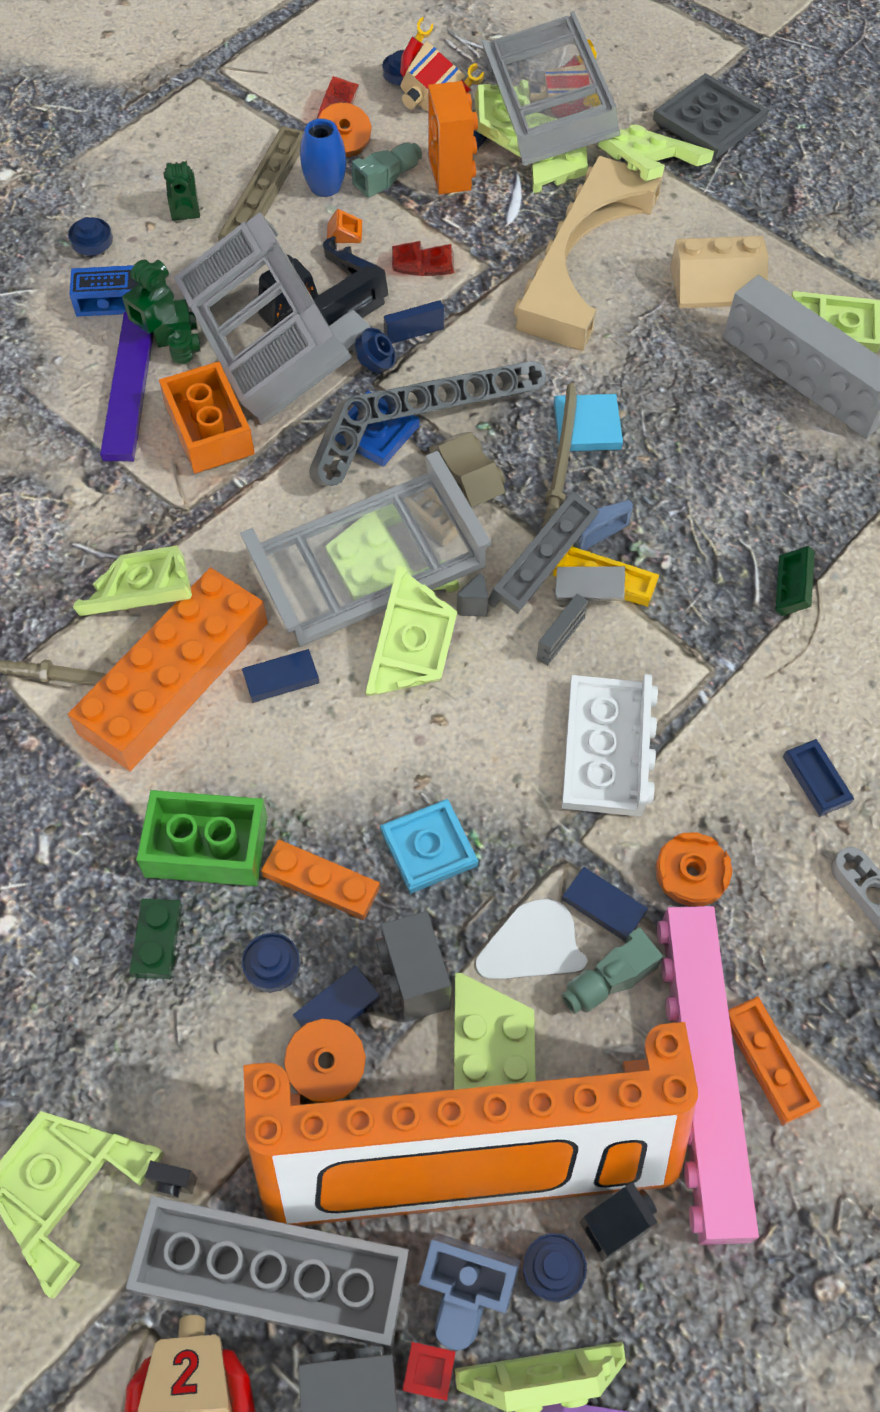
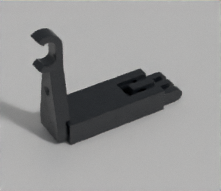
M336 236L326 239L323 242L325 257L349 275L343 281L313 298L327 324L330 326L352 310L363 318L384 305V298L389 295L385 270L378 265L353 255L351 246L337 251Z

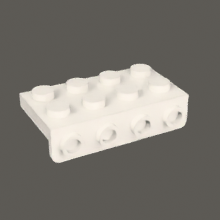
M644 674L642 682L578 675L571 676L561 809L642 817L646 804L653 803L655 786L654 782H648L649 771L654 770L656 751L655 749H649L650 739H654L656 735L657 718L651 717V707H656L658 686H652V674Z

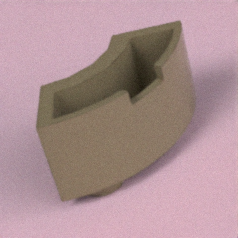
M473 432L460 433L428 447L430 453L435 451L440 453L471 508L506 493L503 486L505 478L502 470L483 453L481 443L473 435Z

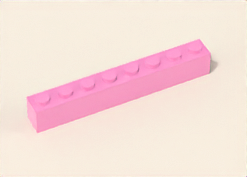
M714 906L668 907L662 921L657 923L658 943L665 945L666 958H662L661 961L663 982H669L670 997H666L667 1020L673 1021V1023H686L698 1086V1099L688 1140L689 1162L684 1164L686 1187L693 1188L695 1205L689 1208L690 1228L692 1233H698L699 1245L751 1243L759 1238L715 909Z

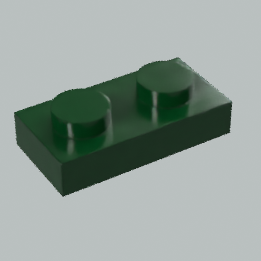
M142 898L129 972L133 978L171 980L182 910L180 900Z

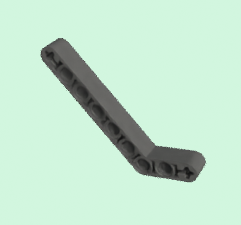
M528 361L344 399L336 405L311 463L310 477L315 484L322 487L341 483L347 474L368 424L536 390L545 383L546 371L540 363ZM528 374L529 380L518 382L517 376ZM497 375L503 382L501 390L498 389L495 383ZM468 381L474 385L475 392L473 396L467 391ZM439 387H442L446 392L444 402L438 397ZM410 392L414 393L417 398V406L415 408L411 407L408 402ZM380 398H383L388 404L386 414L381 413L378 408ZM350 404L355 405L358 410V418L355 421L348 415L347 409ZM338 433L343 435L346 440L343 450L338 449L335 445V436ZM334 457L340 458V460L333 461ZM323 466H329L328 470L332 473V477H326L327 472L323 470Z

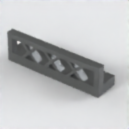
M572 491L493 588L488 598V604L495 608L501 601L519 614L600 511Z

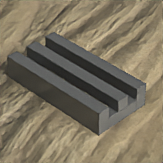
M576 594L543 635L538 644L537 660L547 666L551 663L585 619L586 606L588 604L586 598Z

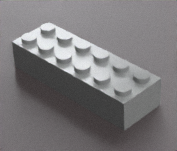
M757 275L734 294L723 335L725 340L866 439L880 427V357L760 275Z
M151 1196L125 1289L136 1295L392 1349L409 1261V1249Z

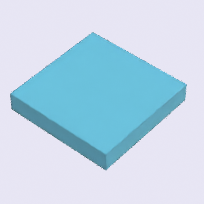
M616 394L576 395L577 404L570 451L622 450L623 438ZM566 395L554 396L558 446Z
M448 799L380 825V831L409 894L478 866V859Z

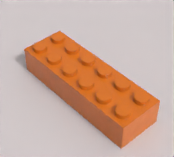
M211 567L191 586V599L177 601L68 713L79 736L130 772L268 624L264 601Z

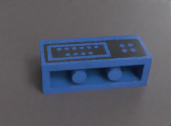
M134 265L71 268L69 295L76 317L124 314L126 309L122 296L138 285L130 276Z

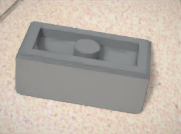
M625 566L557 567L555 599L557 601H571L576 594H579L588 601H625Z

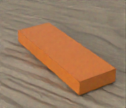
M759 996L729 1009L731 1034L782 1126L821 1107Z

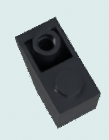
M631 1182L586 1214L579 1223L603 1262L644 1236L658 1223L654 1217L657 1209L648 1193L644 1189L638 1191L634 1183Z

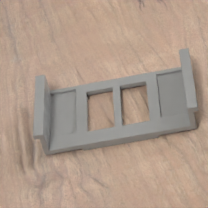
M259 212L248 222L241 223L178 273L174 279L222 365L224 373L240 403L253 413L263 425L352 358V356L333 334L277 240L276 237L279 234L275 227ZM266 264L276 283L219 327L209 308ZM283 292L293 312L235 356L225 336Z

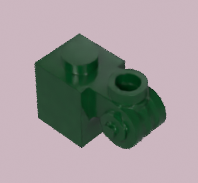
M187 161L175 162V164L171 162L166 163L163 175L164 179H166L167 199L172 221L200 218L198 192L193 170L188 166Z
M140 260L135 263L130 276L138 285L122 296L128 319L148 334L176 314L173 302L174 295L166 285L165 280L169 276V272L160 260L152 263L147 260Z
M182 299L173 301L176 314L154 330L158 348L169 346L171 358L178 364L188 363L194 358L196 352H201L198 333L193 334L192 331L198 330L197 319L193 311L189 312L186 300Z

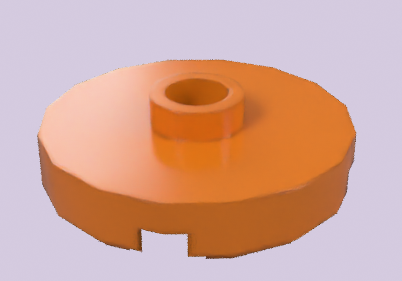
M341 102L328 106L320 114L318 119H328L337 126L343 139L346 158L360 154L366 145L368 146L371 137V123L369 117L361 108L353 104Z
M698 832L681 833L666 842L660 849L655 865L657 881L664 893L675 902L689 907L707 906L717 901L727 890L733 873L731 859L726 850L724 852L718 846V842L712 837ZM694 868L698 871L699 875L692 876L686 869Z
M319 1019L306 1023L292 1035L286 1047L283 1065L290 1084L297 1093L311 1101L332 1102L344 1098L357 1087L364 1073L366 1056L362 1041L351 1027L338 1020ZM323 1052H327L332 1056V1064L326 1069L322 1068L318 1063V1058Z

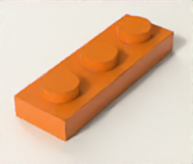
M280 839L277 840L261 870L263 877L361 920L365 919L380 889V882Z

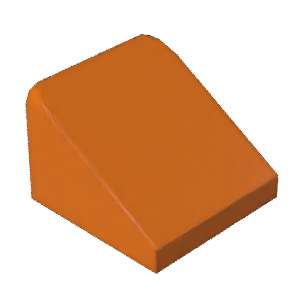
M336 209L327 224V239L336 236L337 243H360L362 241V220L340 209Z

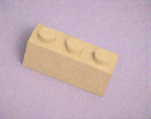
M763 236L676 239L670 267L679 308L731 306L734 294L757 275L768 281V253Z

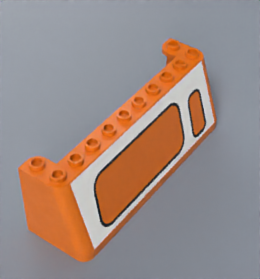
M686 1023L660 1024L652 1028L644 1042L646 1059L624 1061L622 1064L623 1073L304 1105L301 1103V1095L299 1093L291 1094L288 1075L281 1066L275 1063L243 1065L246 1140L264 1213L270 1221L294 1226H306L613 1194L631 1182L634 1183L638 1191L641 1189L651 1190L669 1187L679 1178L682 1172L698 1099V1086Z

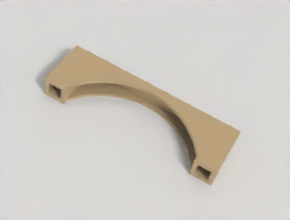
M602 156L598 157L593 167L589 166L584 185L580 184L578 186L575 202H570L568 205L565 221L559 222L555 239H550L548 242L545 258L539 259L534 279L529 278L523 299L519 298L516 302L513 313L517 317L516 330L581 351L584 350L594 329L596 308L589 307L573 286L566 266L568 254L583 236L602 224L635 214L645 213L650 215L659 198L663 175L662 177L645 181L640 177L641 171L639 169L637 171L627 168L628 164Z

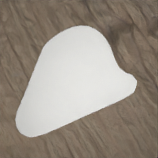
M541 899L523 904L514 911L477 957L476 969L484 978L506 979L577 972L583 970L588 961L586 955L580 952L576 946L574 922L568 909L562 903L555 900Z

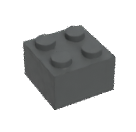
M428 911L382 923V938L376 939L377 956L383 975H391L387 977L393 1011H401L404 1022H409L449 1010L451 983Z
M383 1346L356 1349V1359L340 1360L337 1352L310 1354V1364L299 1365L301 1412H398L393 1355H384Z

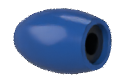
M328 119L310 121L304 129L300 145V160L304 178L311 191L321 197L335 195L340 190L346 171V151L343 139L335 123Z

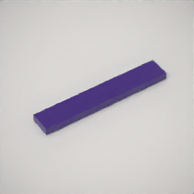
M126 312L123 314L100 452L102 461L135 460L154 331L148 334L130 321Z

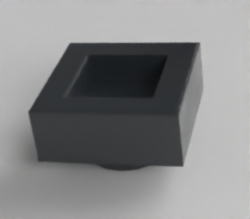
M151 1160L145 1178L152 1185H155V1193L176 1199L179 1198L180 1192L193 1194L197 1181V1176L189 1169Z

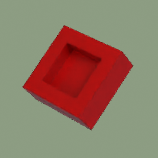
M412 1342L402 1391L447 1401L456 1351Z

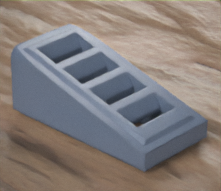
M627 500L598 508L597 510L600 512L573 547L587 550L627 527L630 523L633 503Z

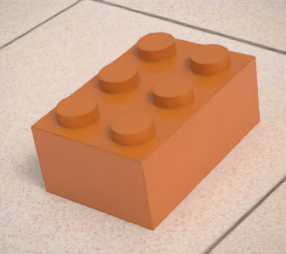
M462 81L428 85V159L438 194L469 191L472 189V178L476 177V165L473 155L477 154V142L473 135L474 131L478 130V118L476 111L472 112L471 94L465 92Z
M219 361L159 379L165 407L194 474L255 454L251 429Z

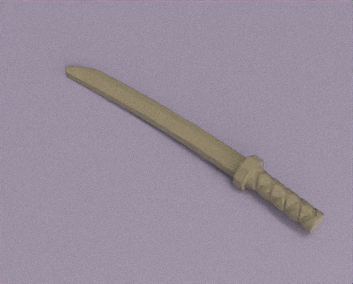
M574 383L567 385L557 459L550 491L546 492L545 502L548 505L541 528L546 525L566 498V495L562 492L567 472L577 404Z
M45 659L37 664L0 660V673L40 677L41 682L47 683L52 679L95 686L106 675V673L53 665L51 660Z

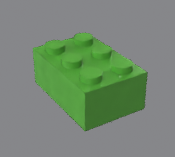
M150 790L136 859L144 877L257 886L268 819L264 800L261 798Z

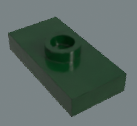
M809 545L779 555L775 611L781 616L812 606L815 551Z

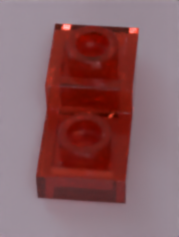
M333 76L320 106L317 119L322 111L332 104L341 102L354 104L359 84Z
M421 241L392 246L393 271L417 276L453 274L454 252L452 245L447 244L423 249Z

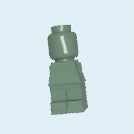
M405 142L394 147L391 151L385 150L370 153L363 160L361 158L353 160L352 184L368 198L388 189L400 176V173H404L418 164V161L422 158V151L419 145Z
M639 927L629 934L625 945L615 947L596 965L594 971L587 969L569 981L566 985L567 991L561 994L562 1000L573 1014L579 1011L587 1013L604 1002L608 995L633 988L635 984L658 969L663 955Z

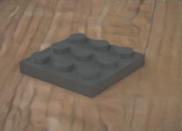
M704 73L654 111L653 120L687 142L714 151L713 157L717 159L767 120L769 110Z

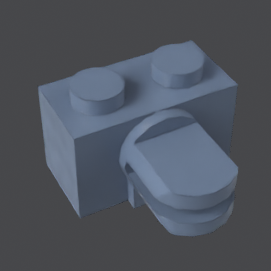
M440 1233L431 1239L419 1285L443 1293L435 1323L436 1337L442 1345L451 1350L467 1348L477 1336L485 1307L506 1313L511 1301L520 1259Z

